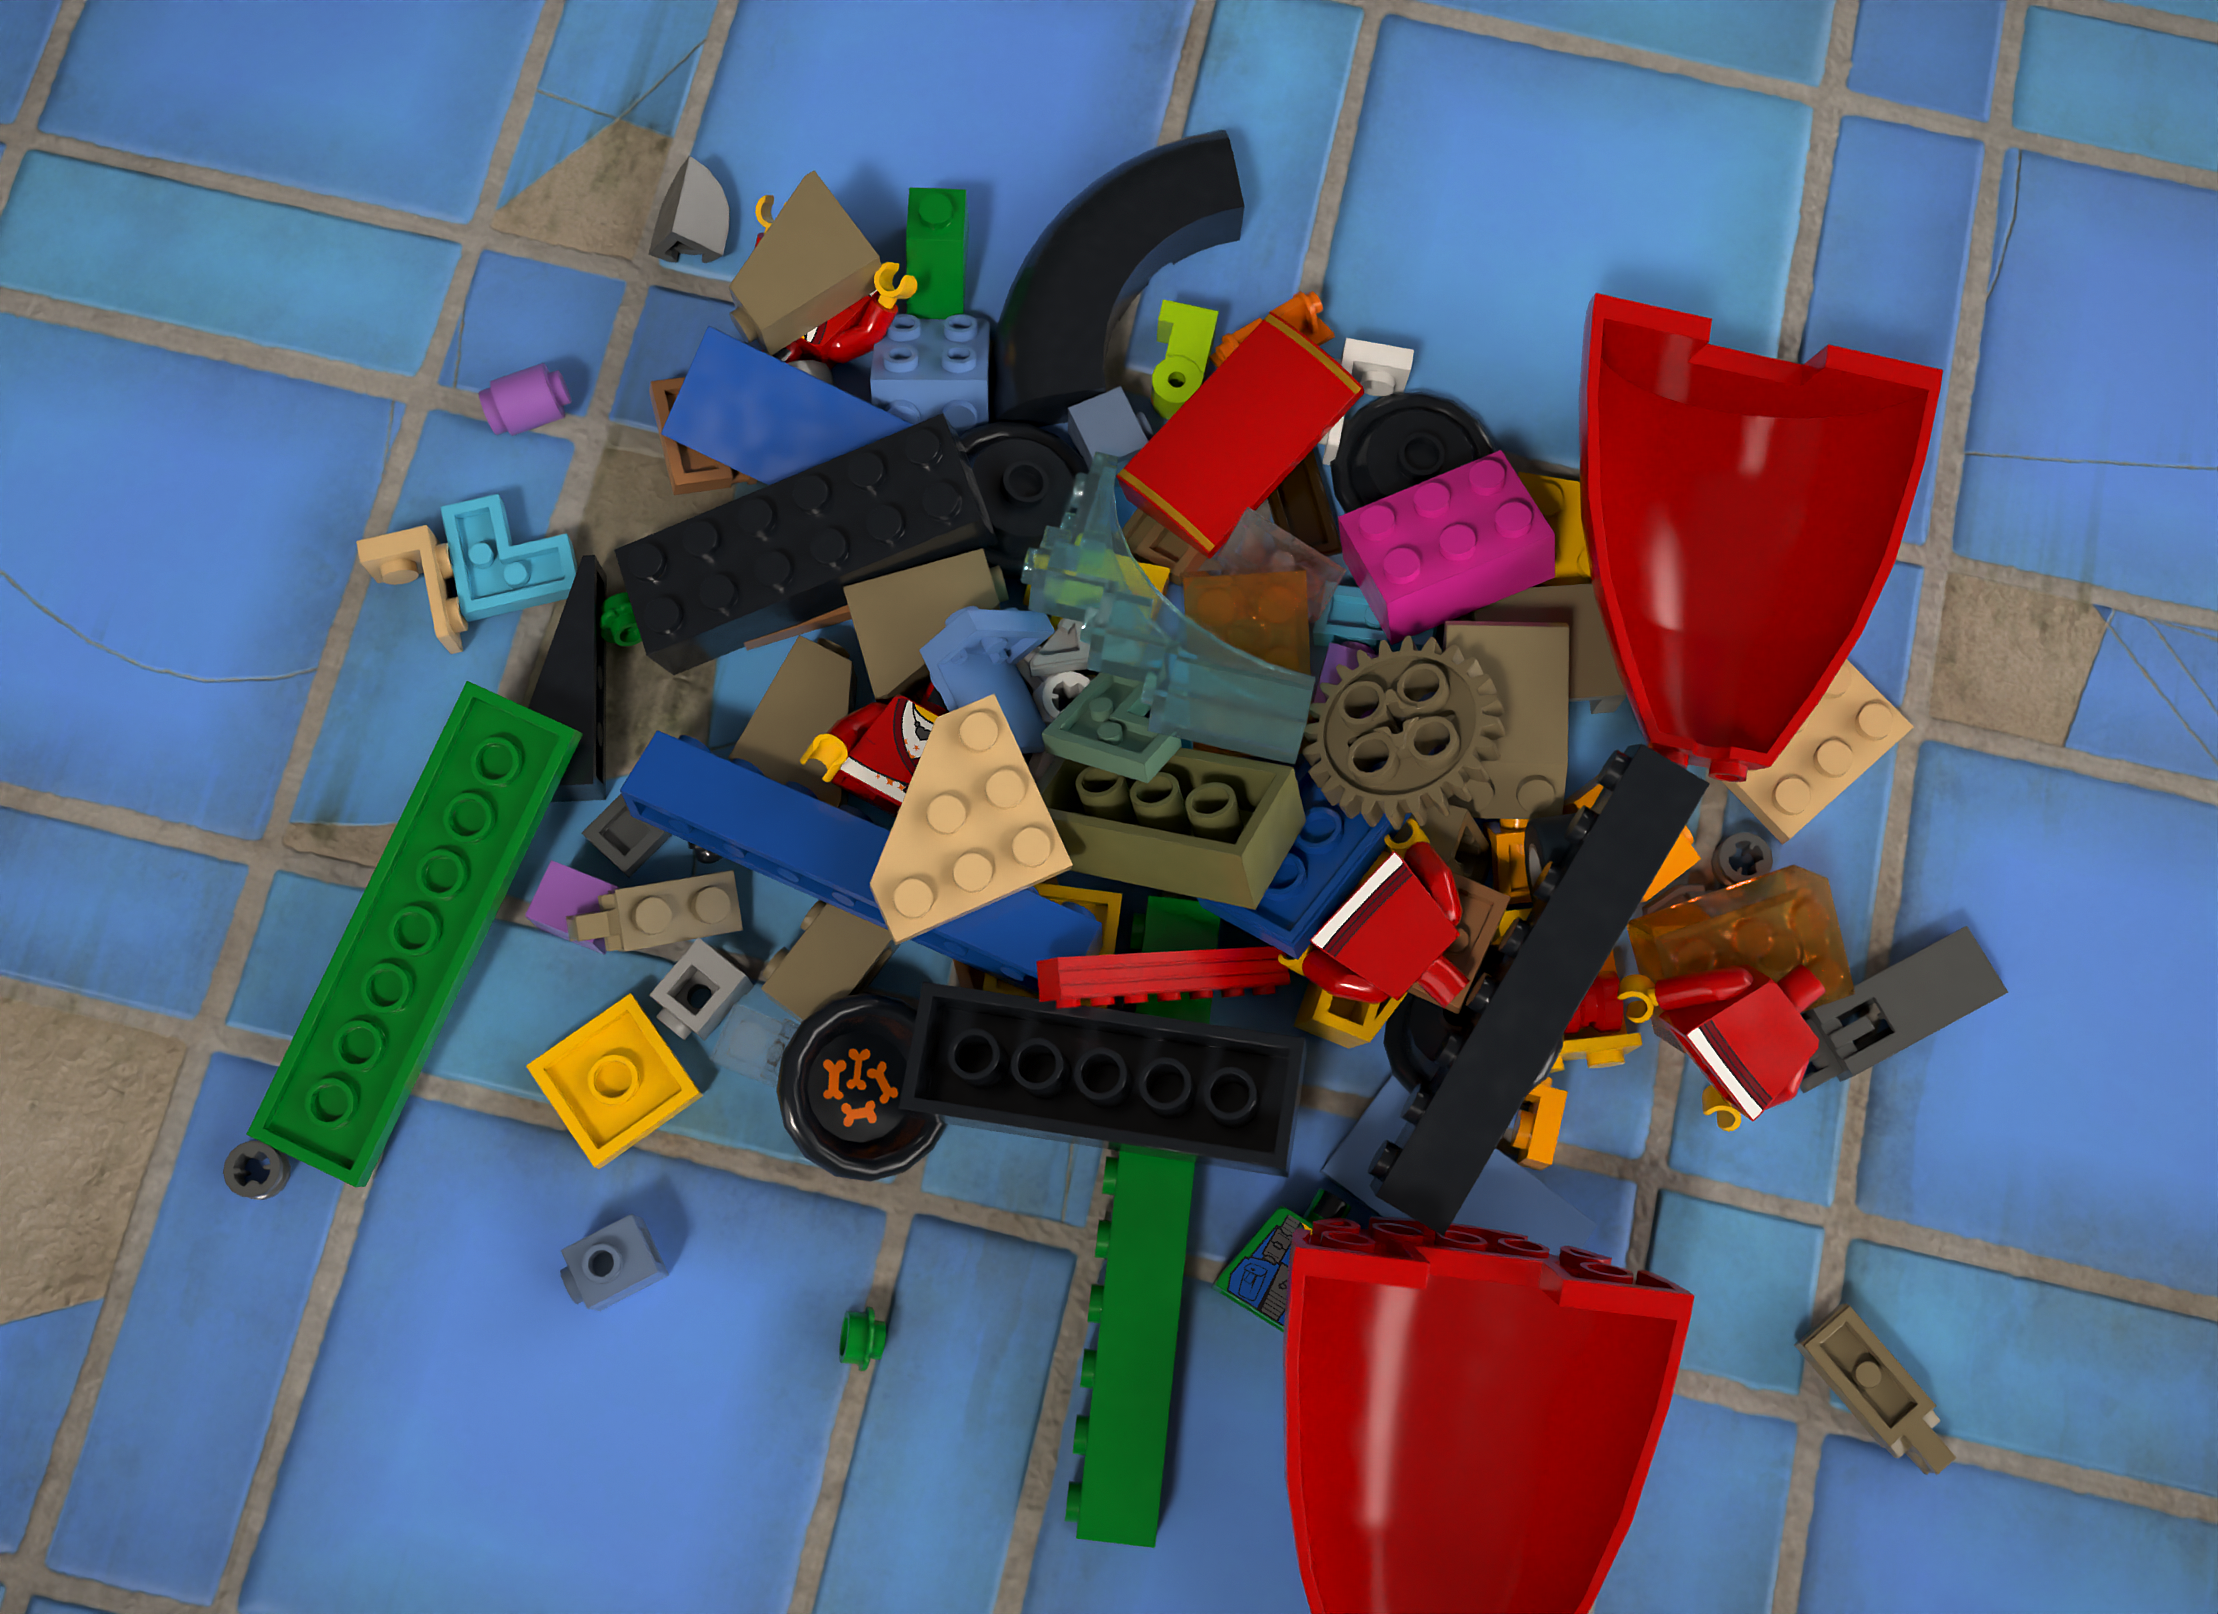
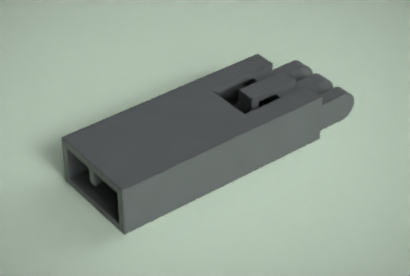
M1965 926L1802 1013V1018L1818 1037L1819 1047L1809 1059V1062L1813 1063L1817 1071L1803 1077L1800 1085L1801 1091L1805 1093L1836 1076L1840 1082L1854 1077L2007 994L2006 987L1969 928ZM1876 1003L1881 1012L1877 1016L1880 1020L1885 1018L1890 1027L1854 1045L1853 1040L1875 1028L1867 1015L1843 1027L1840 1021Z

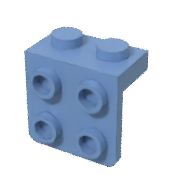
M908 314L896 315L885 337L880 342L874 344L870 377L872 404L914 425L944 413L959 437L967 430L988 424L989 322L985 319L974 318L964 314L952 315L946 319H918Z
M969 606L951 614L945 621L946 627L919 650L930 672L932 684L941 694L948 711L951 712L995 694L1021 753H1041L1045 751L1041 733L1047 726L1043 722L1042 716L1016 664L1055 632L1046 612L1018 611L1014 607L1003 610L979 609L976 606Z

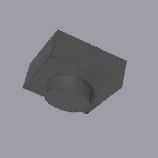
M622 794L582 832L584 837L628 878L672 835L632 817Z

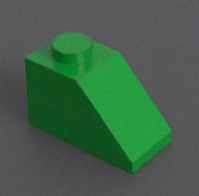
M909 187L906 275L916 278L917 290L912 297L907 298L908 315H913L918 319H946L952 315L964 314L969 236L966 189Z

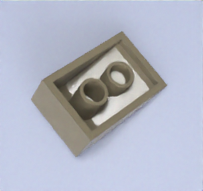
M1445 621L1442 653L1455 644L1459 647L1465 660L1473 656L1477 659L1483 674H1489L1497 690L1495 694L1498 696L1505 712L1498 718L1506 731L1505 737L1492 740L1501 754L1500 760L1481 761L1490 779L1487 782L1469 779L1466 786L1472 799L1468 802L1454 794L1447 799L1449 805L1468 809L1473 818L1535 819L1562 815L1568 768V624ZM1441 744L1435 747L1434 755L1442 752L1448 744Z

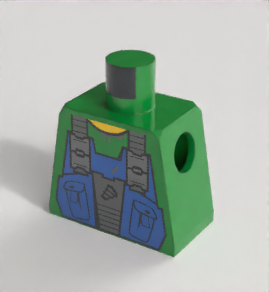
M1321 1188L1318 1189L1302 1217L1280 1205L1218 1276L1211 1288L1284 1333L1292 1234L1297 1228L1310 1230L1312 1234L1313 1221L1339 1217L1346 1219L1351 1206Z

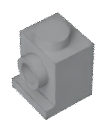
M698 937L649 995L663 1007L656 1016L659 1021L684 1041L692 1031L705 1041L744 994L747 995L754 985L743 972ZM702 988L711 990L712 997L702 1008L692 1007L691 998L694 992Z

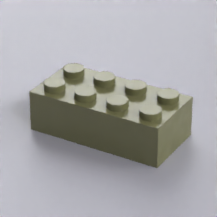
M1182 747L1179 748L1149 783L1056 756L1036 785L1073 864L1070 871L1256 910L1306 822L1294 767Z

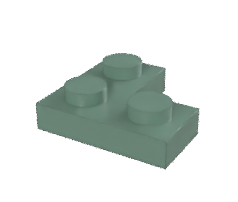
M1109 663L1041 733L1045 752L1149 783L1182 746L1178 726L1144 717L1163 696L1160 677Z

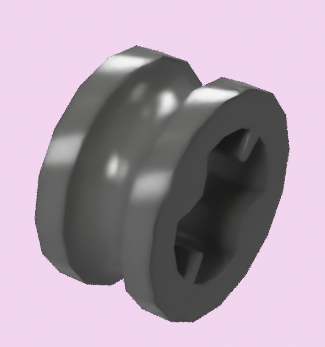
M1749 832L1736 833L1728 837L1715 849L1711 859L1712 873L1717 881L1728 889L1738 887L1742 891L1748 890L1764 880L1770 873L1773 864L1772 852L1767 843L1758 835ZM1736 848L1742 849L1741 856L1749 853L1755 864L1747 870V876L1741 875L1742 867L1735 871L1729 864V859L1736 854Z
M248 1141L239 1144L230 1152L224 1163L223 1175L225 1183L232 1192L241 1197L265 1200L276 1196L284 1189L290 1178L291 1166L289 1158L285 1153L260 1141ZM268 1157L270 1164L263 1166L264 1169L270 1170L266 1181L262 1183L251 1180L246 1183L245 1177L252 1174L245 1170L248 1161L251 1158L263 1161Z

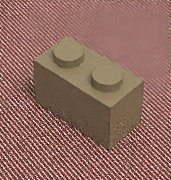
M819 900L803 919L800 928L805 932L791 950H788L786 947L781 948L767 964L762 974L767 981L761 987V990L768 999L801 1023L830 1000L865 992L901 944L895 946L889 930Z

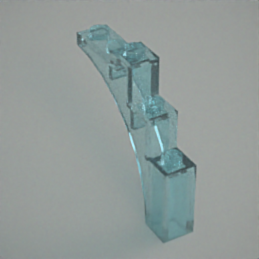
M1095 452L1089 474L1078 473L1075 481L1071 507L1077 509L1076 514L1066 512L1061 528L1046 526L1040 548H1028L1021 583L1031 585L1028 610L1083 622L1080 642L1090 644L1087 663L1088 670L1144 682L1140 703L1152 706L1147 731L1295 765L1307 723L1316 677L1267 663L1221 641L1187 618L1154 587L1131 554L1118 522L1114 494L1118 456Z

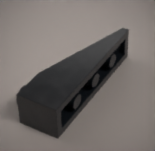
M595 555L582 556L528 706L529 709L583 733L551 802L606 800V641L600 636L601 628L598 625V621L600 619L599 607L607 599V576Z

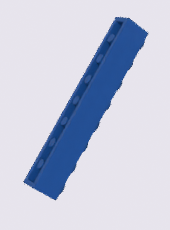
M656 731L620 789L632 817L888 930L870 889V882L891 831L873 824L869 816L855 807L841 805L838 809L818 800L814 792L799 783L788 781L783 785L765 777L758 767L746 760L733 758L730 762L712 754L706 745L693 737L680 735L677 739L661 731ZM1031 886L910 940L1039 997L1036 961L1056 957L1098 955L1102 948V923L1097 921L1094 914L1085 907L1068 901L1060 905L1039 896V892Z

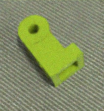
M1163 299L1158 318L1157 342L1166 343L1168 347L1165 359L1155 367L1152 373L1151 404L1154 411L1160 417L1169 420L1204 383L1210 361L1209 356L1211 355L1216 336L1219 311Z

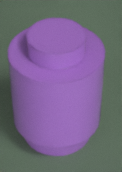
M544 363L490 381V388L479 391L482 409L491 429L496 435L509 432L514 436L565 418L563 406L572 403L569 390L561 372L556 370L550 373Z

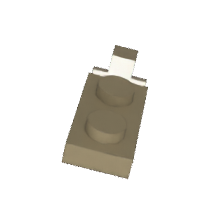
M734 870L608 890L609 894L598 895L600 911L565 916L569 941L577 940L579 942L604 937L606 951L618 950L626 952L743 930Z
M1847 1303L1836 1307L1794 1344L1876 1442L1894 1458H1900L1906 1453L1926 1475L1929 1473L1938 1475L1956 1459V1456L1932 1430L1940 1422V1419L1933 1411L1936 1407L1935 1403Z

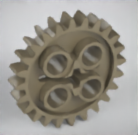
M1405 636L1400 651L1396 652L1391 650L1386 640L1380 641L1379 656L1373 659L1363 650H1358L1357 660L1359 667L1352 671L1348 667L1338 664L1336 670L1342 681L1338 685L1321 682L1319 687L1327 699L1326 703H1311L1307 707L1317 722L1302 727L1303 734L1311 744L1302 750L1304 757L1312 767L1308 771L1317 786L1322 788V793L1332 806L1339 803L1345 815L1350 819H1353L1361 812L1370 827H1375L1384 813L1394 829H1400L1406 813H1412L1419 825L1423 826L1426 825L1427 808L1433 806L1447 817L1450 815V806L1447 800L1449 797L1455 794L1468 802L1472 799L1466 786L1469 779L1479 782H1487L1490 779L1481 761L1500 760L1501 757L1492 740L1506 736V731L1498 718L1505 712L1498 696L1495 694L1497 690L1489 674H1483L1474 656L1465 660L1459 647L1455 644L1442 653L1434 637H1430L1421 651H1418L1411 636ZM1436 692L1430 699L1418 702L1424 695ZM1376 709L1370 716L1359 719L1366 711ZM1441 744H1448L1442 752L1428 756L1433 748ZM1387 761L1381 769L1369 772V769L1374 764Z

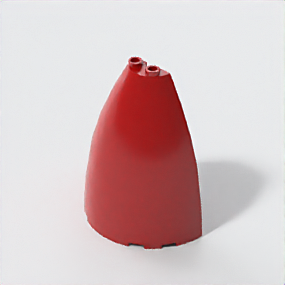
M1595 293L1589 302L1584 323L1578 402L1580 507L1593 593L1612 657L1648 748L1684 769H1687L1688 765L1709 768L1708 776L1713 779L1727 782H1744L1747 780L1748 770L1765 769L1773 765L1818 705L1862 635L1895 564L1926 461L1941 389L1943 370L1829 344L1803 365L1707 344L1710 339L1712 318Z
M1340 1217L1313 1221L1312 1234L1310 1230L1297 1228L1292 1234L1289 1254L1283 1336L1284 1477L1298 1568L1311 1614H1588L1632 1524L1671 1404L1695 1295L1670 1280L1647 1270L1637 1271L1635 1280L1633 1279L1634 1274L1631 1271L1611 1265L1612 1258L1572 1246L1560 1247L1559 1256L1549 1254L1550 1249L1548 1247L1527 1241L1528 1236L1495 1229L1451 1223L1445 1235L1442 1236L1415 1219L1398 1217H1370L1368 1229H1360V1224Z

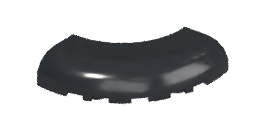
M1221 129L1187 136L1152 148L1123 162L1095 180L1078 194L1044 229L1026 255L1010 287L996 327L990 360L989 382L992 422H1023L1037 427L1068 423L1069 407L1106 392L1104 366L1112 332L1118 320H1121L1134 299L1148 285L1149 278L1169 262H1172L1174 265L1199 251L1240 240L1245 206L1235 159L1226 130Z

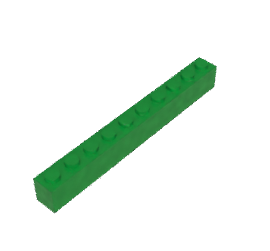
M1148 895L1146 913L1134 912L1130 948L1142 950L1141 953L1217 949L1220 917L1202 908L1199 901ZM1181 993V1000L1157 1002V995H1148V1002L1136 1004L1123 1003V1009L1135 1010V1013L1210 1024L1212 998L1190 1000L1189 993ZM1119 1151L1118 1157L1106 1156L1102 1194L1114 1195L1111 1220L1099 1219L1095 1258L1107 1259L1104 1285L1095 1283L1091 1285L1087 1322L1100 1323L1097 1350L1084 1348L1080 1388L1092 1389L1090 1414H1077L1072 1451V1454L1085 1455L1082 1482L1069 1481L1065 1522L1077 1523L1076 1539L1155 1548L1195 1163L1123 1151Z

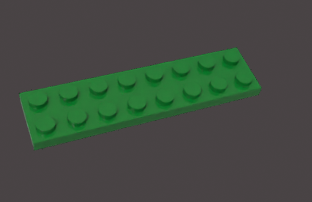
M466 681L246 1135L355 1188L366 1187L583 733Z

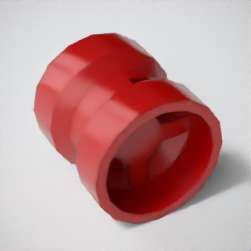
M1599 971L1565 1029L1564 1035H1575L1581 1028H1587L1589 1024L1598 1033H1613L1621 1030L1624 1008L1623 1000L1617 998L1620 980L1615 971Z

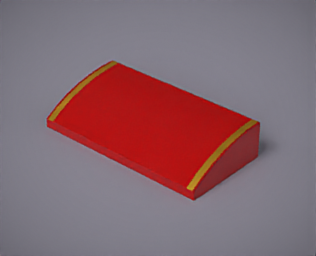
M1270 312L1116 475V478L1126 499L1208 559H1211L1364 394L1363 386L1307 336L1273 312Z

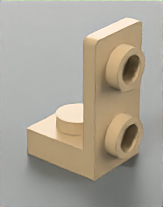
M427 525L356 541L360 563L377 583L405 584L418 578L419 574L424 573L436 636L450 654L463 652L460 633L468 631V622L461 614L458 596L453 597L449 579L454 578L448 543L441 544Z

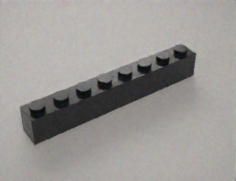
M1643 744L1628 746L1624 753L1615 750L1604 764L1597 778V783L1603 786L1598 798L1591 809L1583 805L1573 817L1564 835V839L1571 842L1558 865L1550 861L1540 873L1531 891V894L1538 898L1526 920L1517 917L1507 929L1498 948L1499 951L1505 954L1493 976L1484 973L1476 982L1466 1001V1006L1472 1009L1471 1014L1460 1032L1452 1028L1445 1035L1433 1058V1062L1440 1066L1427 1088L1421 1084L1415 1087L1400 1115L1402 1119L1407 1121L1395 1143L1385 1140L1370 1163L1368 1174L1374 1178L1369 1186L1374 1195L1442 1236L1445 1235L1710 785L1707 781Z

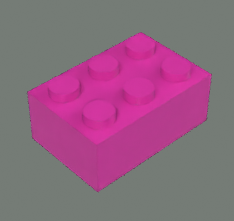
M1502 450L1338 517L1343 560L1391 645L1403 641L1405 636H1415L1444 624L1445 621H1451L1555 578V533Z

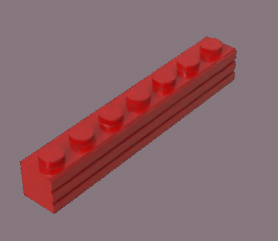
M1274 946L1045 959L1036 961L1040 1002L1056 1001V1009L1081 1007L1080 999H1090L1091 1006L1114 1005V997H1124V1004L1148 1002V995H1157V1002L1181 1000V993H1189L1190 1000L1213 998V991L1220 990L1221 998L1245 996L1244 989L1251 988L1253 996L1276 994L1275 986L1288 985L1290 983L1289 968L1282 965L1278 960L1280 953L1286 957L1288 954Z

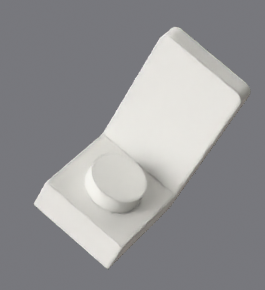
M1346 338L1341 359H1333L1363 386L1366 394L1387 396L1404 392L1411 371L1414 350ZM1344 416L1318 443L1325 445L1322 464L1330 465V462L1336 458Z

